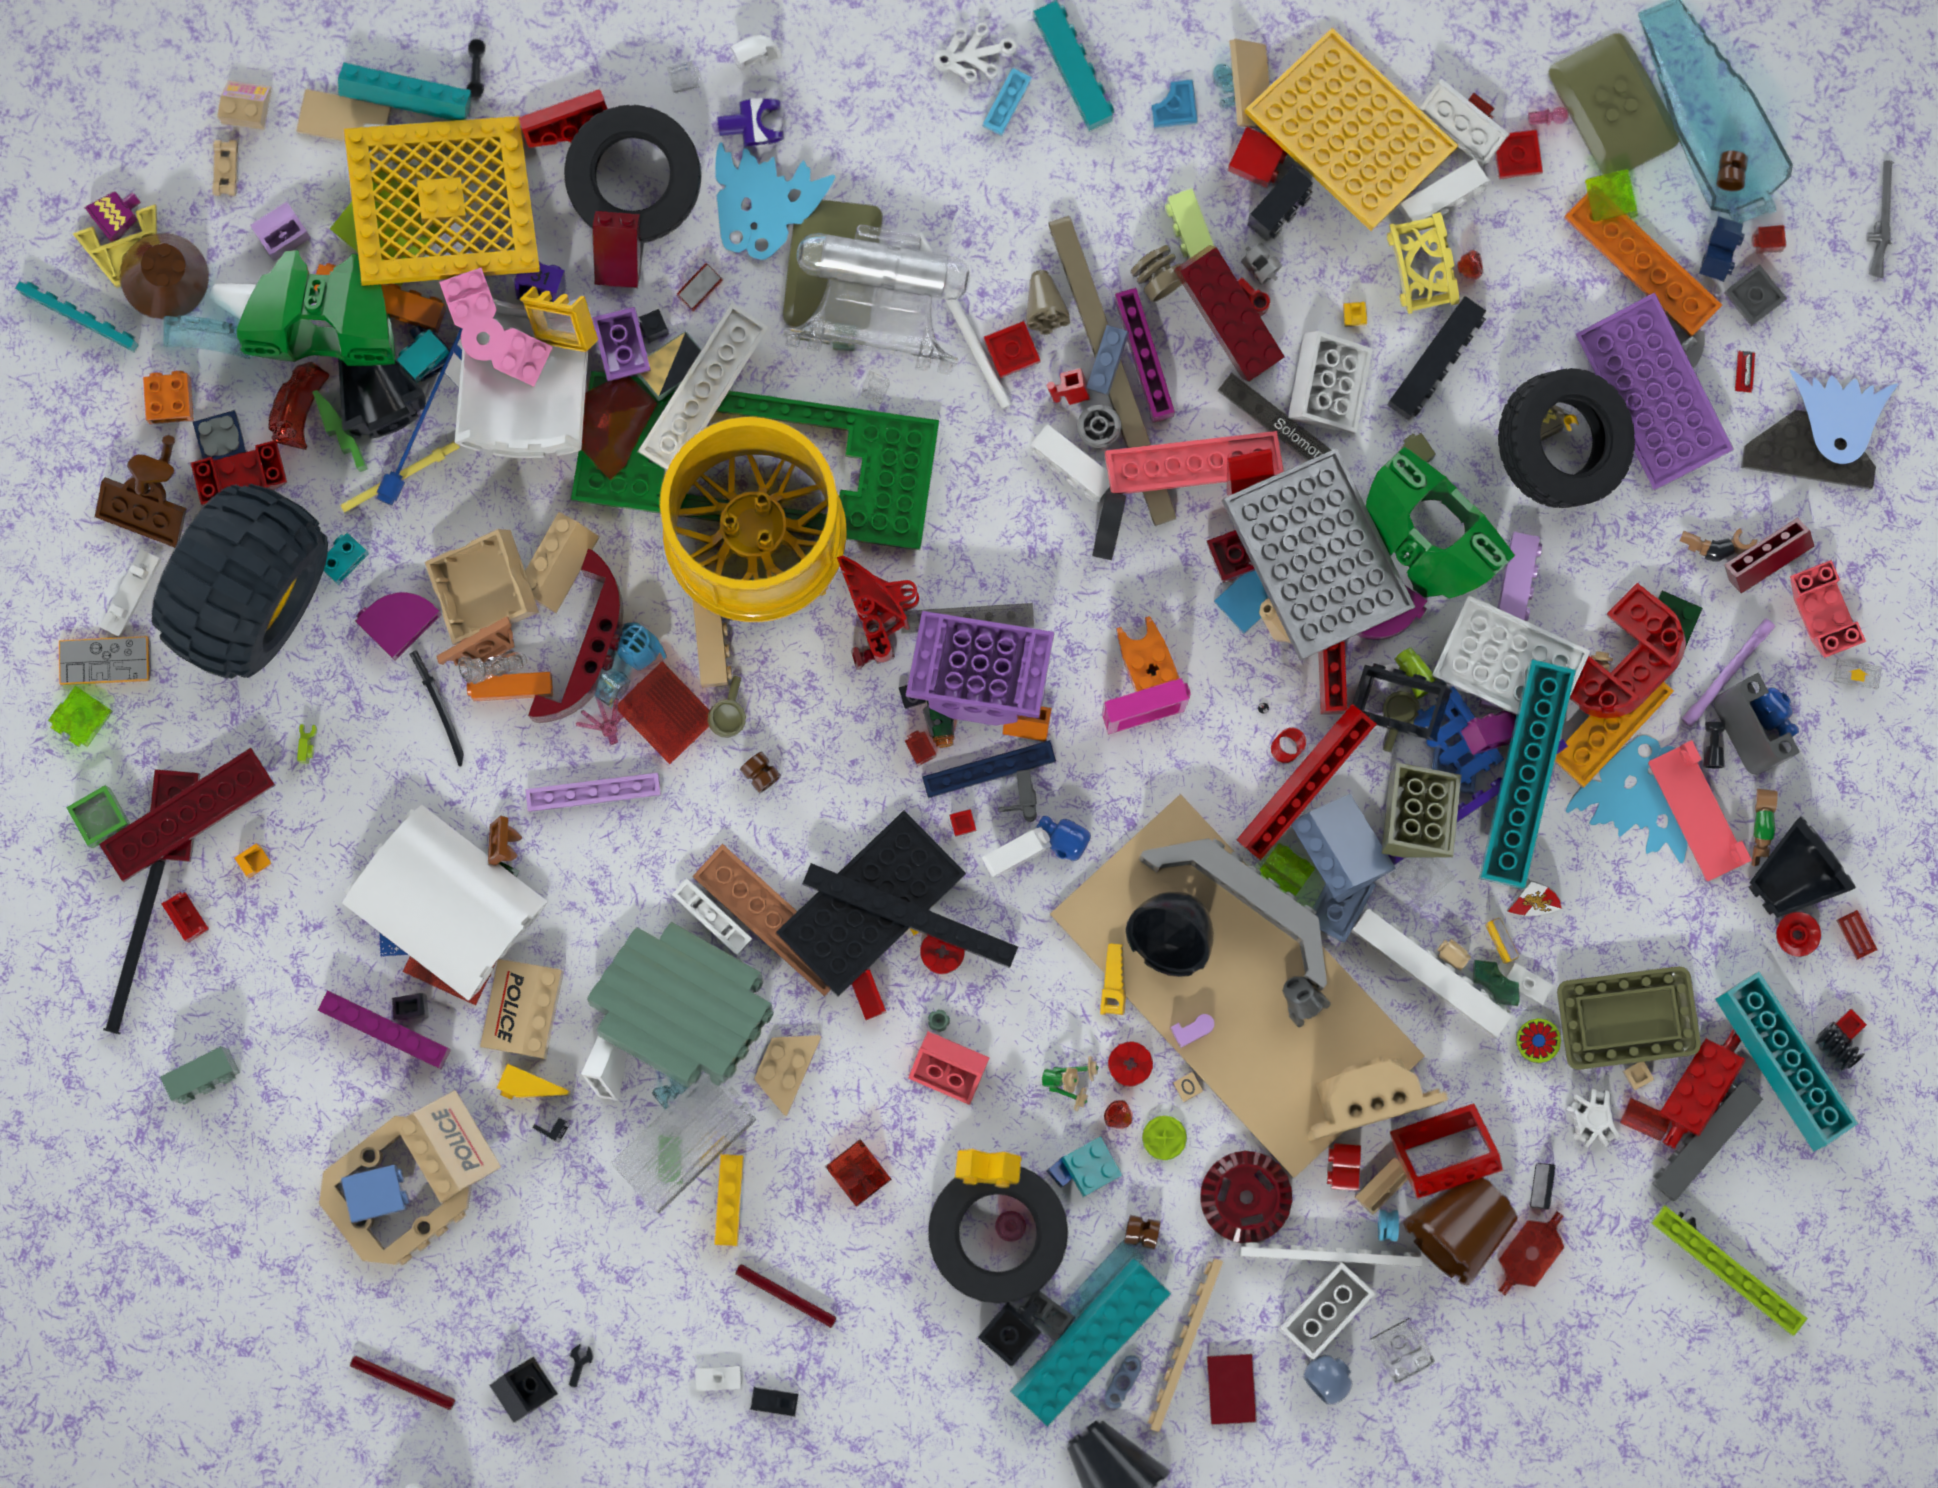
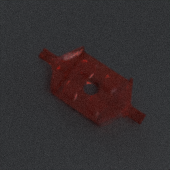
M1558 1211L1547 1223L1527 1220L1502 1256L1498 1258V1262L1506 1277L1505 1282L1498 1290L1502 1295L1506 1296L1512 1286L1516 1284L1536 1287L1565 1248L1557 1232V1226L1564 1216ZM1529 1247H1534L1538 1251V1257L1535 1260H1530L1526 1256V1251Z

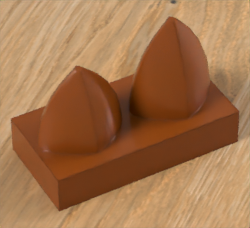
M499 816L490 824L488 864L496 866L501 861H512L518 857L516 852L507 845V842L519 841L522 839V836L508 825V817Z

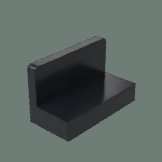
M558 1118L550 1132L536 1124L532 1128L553 1141L560 1143L571 1124L562 1118Z

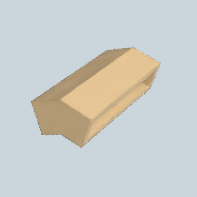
M1393 1157L1354 1197L1372 1215L1408 1180L1400 1162Z

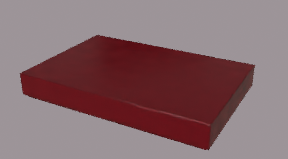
M1252 1354L1207 1356L1211 1425L1255 1423L1256 1407Z

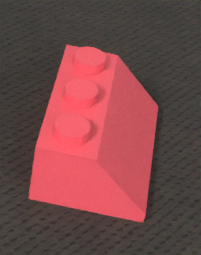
M928 1031L908 1079L970 1105L990 1058Z

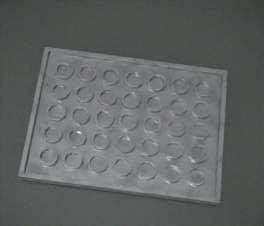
M1337 448L1221 500L1300 661L1415 608Z

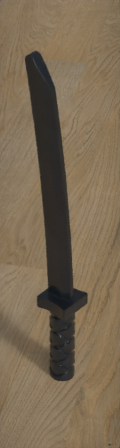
M415 650L409 655L416 665L420 676H422L423 685L427 687L450 740L458 766L461 767L464 753L453 723L434 683V677L428 673L418 651Z

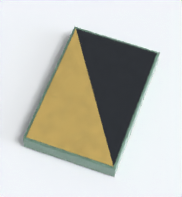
M685 331L648 355L651 371L639 373L637 376L656 399L660 401L679 387L701 352V349Z

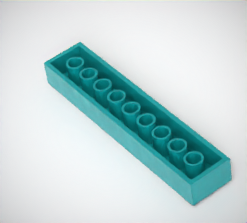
M1533 659L1529 662L1478 878L1480 880L1518 889L1526 887L1576 673L1575 669Z

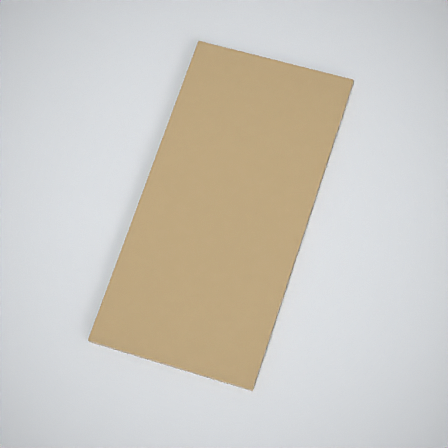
M1180 794L1053 910L1050 915L1104 974L1106 971L1108 944H1123L1121 948L1123 950L1121 954L1123 960L1121 962L1124 964L1122 967L1124 970L1122 974L1124 986L1122 989H1124L1126 998L1285 1170L1295 1178L1343 1133L1309 1142L1307 1133L1311 1131V1127L1327 1121L1316 1083L1342 1074L1341 1071L1349 1066L1360 1064L1362 1068L1370 1060L1381 1057L1383 1061L1402 1059L1405 1068L1410 1071L1425 1055L1323 946L1327 984L1319 992L1323 993L1331 1005L1329 1008H1322L1316 1016L1310 1019H1303L1304 1025L1297 1027L1289 1018L1288 1003L1282 990L1288 979L1294 976L1305 975L1300 944L1192 865L1160 868L1156 873L1139 860L1140 855L1145 850L1207 838L1212 841L1214 838L1225 845V851L1230 854L1234 852ZM1165 892L1191 894L1202 902L1210 915L1214 930L1211 955L1205 967L1194 972L1191 976L1176 977L1157 972L1144 964L1145 959L1137 951L1133 952L1129 946L1125 929L1130 915L1137 907L1155 895ZM1199 1015H1210L1214 1020L1213 1030L1207 1035L1180 1048L1170 1028L1178 1023L1181 1028H1184L1195 1022Z

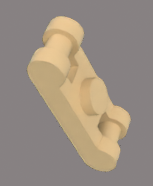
M214 140L213 196H221V194L236 196L237 140H230L229 142ZM222 151H229V157H222ZM222 180H229L228 185H222Z

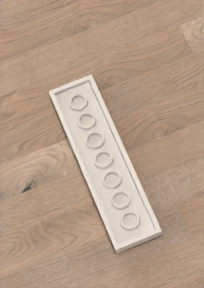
M731 303L637 452L667 470L681 447L698 432L706 428L769 327Z

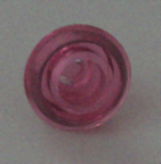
M1006 1211L997 1218L995 1229L1001 1239L1013 1242L1024 1235L1026 1222L1020 1213Z

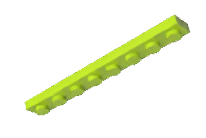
M1666 1205L1661 1208L1650 1224L1791 1336H1795L1808 1319Z

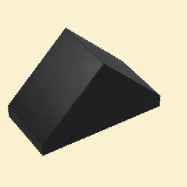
M417 993L392 998L393 1020L429 1018L426 994Z

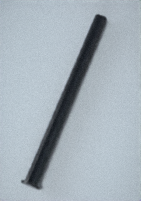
M158 860L150 867L106 1028H103V1031L121 1034L119 1032L165 867V862Z

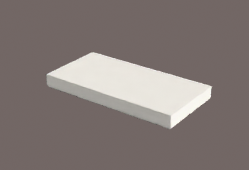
M1442 79L1419 108L1457 143L1462 151L1472 159H1476L1483 168L1509 135L1508 132Z

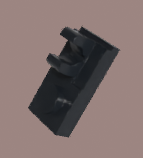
M754 1387L750 1410L795 1417L799 1394Z

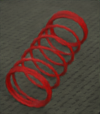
M1294 727L1284 729L1272 742L1271 753L1273 757L1281 763H1289L1295 760L1305 749L1306 737L1304 733ZM1281 737L1291 738L1296 743V754H1289L1282 750L1280 746Z

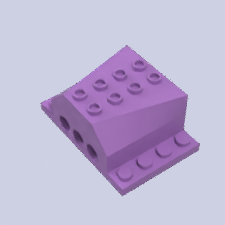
M922 611L906 697L928 700L929 708L952 719L994 726L1015 723L1018 721V715L1039 718L1054 632Z

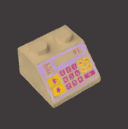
M228 81L221 94L218 119L222 124L265 130L272 87Z

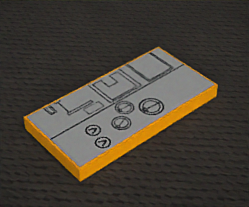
M147 636L59 640L60 685L150 681L149 637Z

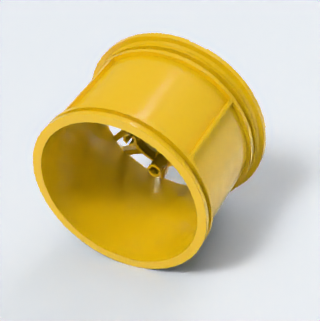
M740 417L728 419L703 429L689 439L674 456L667 469L660 495V512L666 558L679 585L703 608L735 621H774L792 615L807 607L832 582L840 567L837 557L844 555L846 546L845 513L836 491L833 474L826 459L819 449L802 433L786 424L767 418ZM747 455L759 489L757 492H746L737 495L734 491L735 457ZM753 455H765L781 459L766 486ZM729 459L728 492H726L704 473L715 465ZM785 462L791 463L778 492L770 496L767 495ZM795 466L804 471L816 483L812 486L784 493ZM701 477L730 502L719 503L696 480ZM692 485L714 505L680 509ZM821 491L824 495L825 500L800 519L792 520L785 517L784 510L781 507L783 502ZM828 507L823 531L803 527ZM721 515L720 530L711 536L677 527V520L680 516ZM787 530L820 536L817 542L799 540L787 532ZM677 534L707 543V545L689 556L677 539ZM723 543L716 555L699 564L694 560ZM781 544L792 548L801 559L797 565L785 572L776 567L771 557V554ZM799 546L813 547V549L806 556ZM733 553L748 559V569L741 580L721 576L725 561ZM762 558L767 571V578L759 580L757 559ZM717 562L715 573L704 568Z

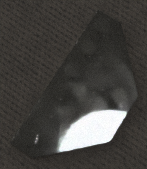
M1794 410L1747 443L1743 449L1741 468L1868 490L1873 489L1876 466L1865 451L1860 458L1847 464L1835 463L1823 456L1816 446L1808 413L1801 410ZM1837 438L1834 441V445L1838 450H1844L1847 447V442L1843 438Z

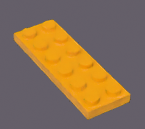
M1663 682L1637 709L1624 716L1598 718L1590 715L1565 742L1568 747L1556 755L1555 763L1584 788L1674 690Z

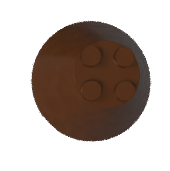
M158 233L140 239L127 251L120 267V284L127 301L138 312L153 319L172 320L189 314L201 303L208 288V267L202 253L189 240L175 234Z

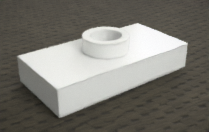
M1516 963L1513 964L1503 982L1540 1005L1544 1004L1554 986Z
M741 1367L696 1368V1391L742 1389Z

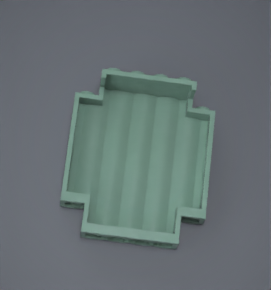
M673 922L666 927L660 939L636 927L587 998L589 1006L606 1015L597 1028L599 1037L688 1088L700 1079L702 1071L708 1073L711 1083L718 1087L722 1082L725 1083L728 1078H731L736 1072V1065L747 1056L749 1052L748 1047L753 1041H757L762 1031L761 1028L770 1022L774 1014L772 1003L754 994L763 985L761 972Z

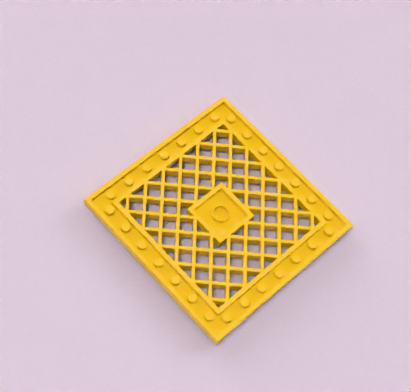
M519 116L344 129L362 286L449 279L478 268H482L484 276L539 272V259L521 127L518 120ZM488 144L496 148L491 154L484 149ZM467 145L474 150L470 155L462 151ZM444 147L452 151L448 157L441 153ZM423 148L430 153L426 158L418 154ZM401 150L408 154L404 160L396 156ZM378 152L386 156L382 162L374 157ZM500 153L502 155V161L496 158ZM478 154L486 158L482 164L475 160ZM457 155L464 160L460 166L452 161ZM435 157L442 161L438 167L431 163ZM412 159L421 163L416 169L409 165ZM391 160L398 164L394 170L386 166ZM370 162L376 166L372 172ZM491 162L499 167L494 173L486 168ZM469 164L476 168L472 174L465 170ZM447 166L455 170L450 176L443 172ZM425 167L432 171L428 178L420 173ZM403 169L410 173L406 179L399 175ZM381 170L389 175L384 181L377 177ZM503 171H504L505 181H504L502 178L499 177V175H500ZM481 173L489 177L484 183L477 179ZM459 174L467 179L463 184L461 177H457ZM415 178L419 179L417 180V187L411 184ZM393 179L401 184L396 190L389 185ZM372 181L379 185L374 191ZM493 181L501 186L497 191L489 187ZM471 183L479 187L475 193L467 189ZM405 188L413 192L409 198L401 194ZM383 190L391 194L386 200L379 196ZM505 190L507 193V199L501 196ZM483 192L491 196L487 202L479 197ZM463 194L469 197V199L465 203ZM417 197L419 199V206L413 202ZM396 198L403 203L399 208L391 204ZM496 200L503 204L499 211L491 206ZM375 201L381 204L377 210L375 208ZM474 202L481 206L477 212L470 208ZM408 207L415 211L411 217L403 213ZM385 209L393 213L389 219L381 214ZM508 209L510 218L504 215ZM486 210L494 215L489 221L482 217ZM466 213L472 217L467 223L464 221L466 220ZM420 215L421 223H425L423 226L416 222ZM398 217L405 221L401 228L393 223ZM498 219L506 224L502 229L494 225ZM377 220L383 223V225L379 229L377 225ZM476 221L484 225L480 231L472 227ZM454 223L462 227L458 233L450 229ZM432 224L440 229L435 235L428 230ZM410 226L417 230L414 236L405 232ZM388 227L396 232L391 238L384 234ZM510 228L512 230V237L506 234ZM488 230L496 234L492 240L484 235ZM467 231L474 236L470 242L462 237ZM444 233L452 237L448 243L440 239ZM422 235L430 239L426 245L418 241ZM400 236L408 241L403 247L396 243ZM379 238L385 242L381 249ZM501 238L509 243L504 249L496 244ZM479 240L486 244L482 251L474 246ZM456 242L464 246L460 252L453 248ZM435 243L442 248L438 254L430 249ZM412 245L420 249L416 255L408 251ZM390 247L398 251L394 257L386 253Z

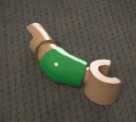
M1757 789L1756 818L1753 836L1757 845H1754L1752 866H1758L1761 857H1769L1770 847L1768 846L1771 845V840L1775 837L1776 829L1774 813L1777 808L1778 793L1775 790Z

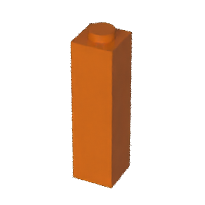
M551 672L470 676V683H467V695L471 696L473 701L534 698L535 694L541 697H553Z

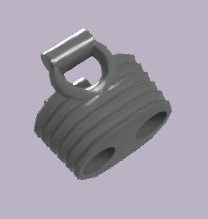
M1294 976L1284 984L1282 992L1288 1003L1289 1018L1297 1027L1304 1025L1303 1019H1310L1316 1016L1322 1008L1326 1009L1331 1005L1323 993L1314 988L1303 976Z

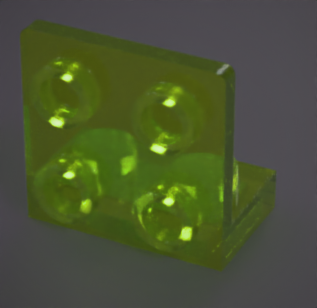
M1628 169L1585 179L1592 216L1595 222L1629 214L1630 218L1639 216Z

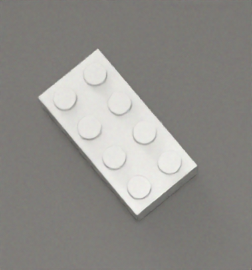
M1339 1262L1278 1329L1311 1360H1314L1375 1293L1346 1265Z

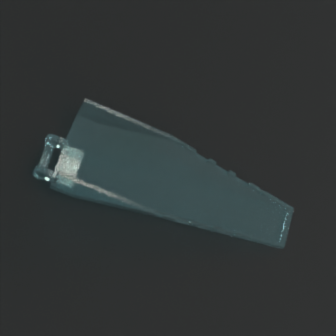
M1668 0L1639 12L1638 17L1673 127L1710 210L1728 213L1732 221L1741 224L1767 212L1769 214L1776 212V205L1771 195L1791 177L1793 163L1755 93L1740 74H1737L1731 67L1729 60L1724 58L1719 52L1718 46L1714 42L1712 43L1706 35V31L1696 22L1695 17L1681 0ZM1725 151H1739L1747 155L1746 180L1742 190L1725 191L1716 185L1721 153ZM1761 200L1765 203L1742 214H1739L1737 211Z

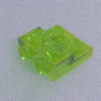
M75 686L63 703L60 702L48 721L52 723L50 728L60 735L63 732L67 733L70 736L68 739L70 742L78 747L83 744L88 748L113 711Z

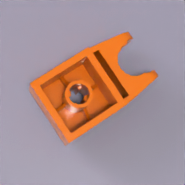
M1150 616L1145 617L1147 634L1140 640H1132L1123 631L1122 627L1116 628L1124 666L1135 692L1180 679L1167 645ZM1149 670H1156L1155 676L1147 673H1149Z

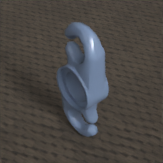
M1130 1355L1125 1358L1126 1362L1133 1361L1136 1363L1134 1370H1129L1126 1363H1123L1120 1371L1114 1376L1105 1393V1403L1108 1407L1112 1409L1121 1407V1402H1111L1110 1396L1117 1394L1120 1400L1124 1401L1126 1394L1133 1387L1142 1369L1141 1361L1136 1356ZM1121 1375L1127 1376L1130 1380L1129 1386L1125 1389L1117 1386V1379Z

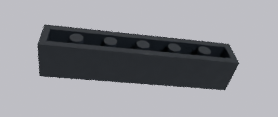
M1464 296L1389 400L1387 406L1407 420L1412 415L1417 417L1424 407L1421 405L1424 398L1429 400L1435 392L1434 384L1437 380L1443 381L1449 372L1446 370L1447 366L1450 363L1455 364L1461 355L1458 352L1463 345L1465 347L1468 346L1474 337L1471 335L1475 328L1479 330L1486 321V318L1483 317L1486 310Z

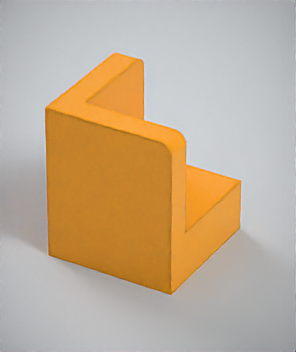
M257 843L234 857L248 878L253 877L271 865V861Z

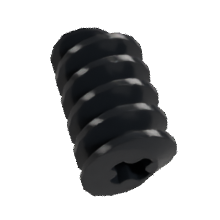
M1832 1021L1817 1035L1818 1038L1815 1044L1823 1042L1824 1045L1821 1050L1830 1049L1828 1057L1837 1056L1834 1064L1842 1062L1841 1071L1847 1068L1850 1069L1865 1054L1857 1055L1859 1047L1851 1049L1853 1041L1844 1042L1847 1035L1844 1033L1838 1036L1841 1028L1836 1027L1832 1029L1834 1021Z

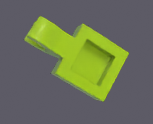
M300 724L297 761L309 764L310 758L314 756V745H311L310 740L316 735L317 727L312 725L311 732L305 733V725Z

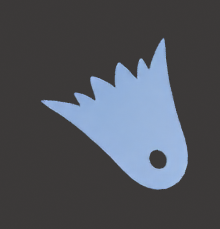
M1789 369L1803 398L1818 450L1828 460L1839 464L1851 463L1860 458L1867 448L1873 428L1885 403L1898 384L1888 386L1874 394V386L1872 385L1861 394L1857 379L1852 380L1843 390L1836 378L1831 375L1824 389L1815 377L1813 378L1812 386L1798 373ZM1837 438H1843L1847 442V447L1844 450H1838L1835 447L1834 441Z

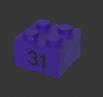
M539 261V272L517 274L514 280L516 299L520 300L530 288L536 287L539 296L544 291H550L552 296L550 302H554L566 291L565 270H562L557 265L549 266Z

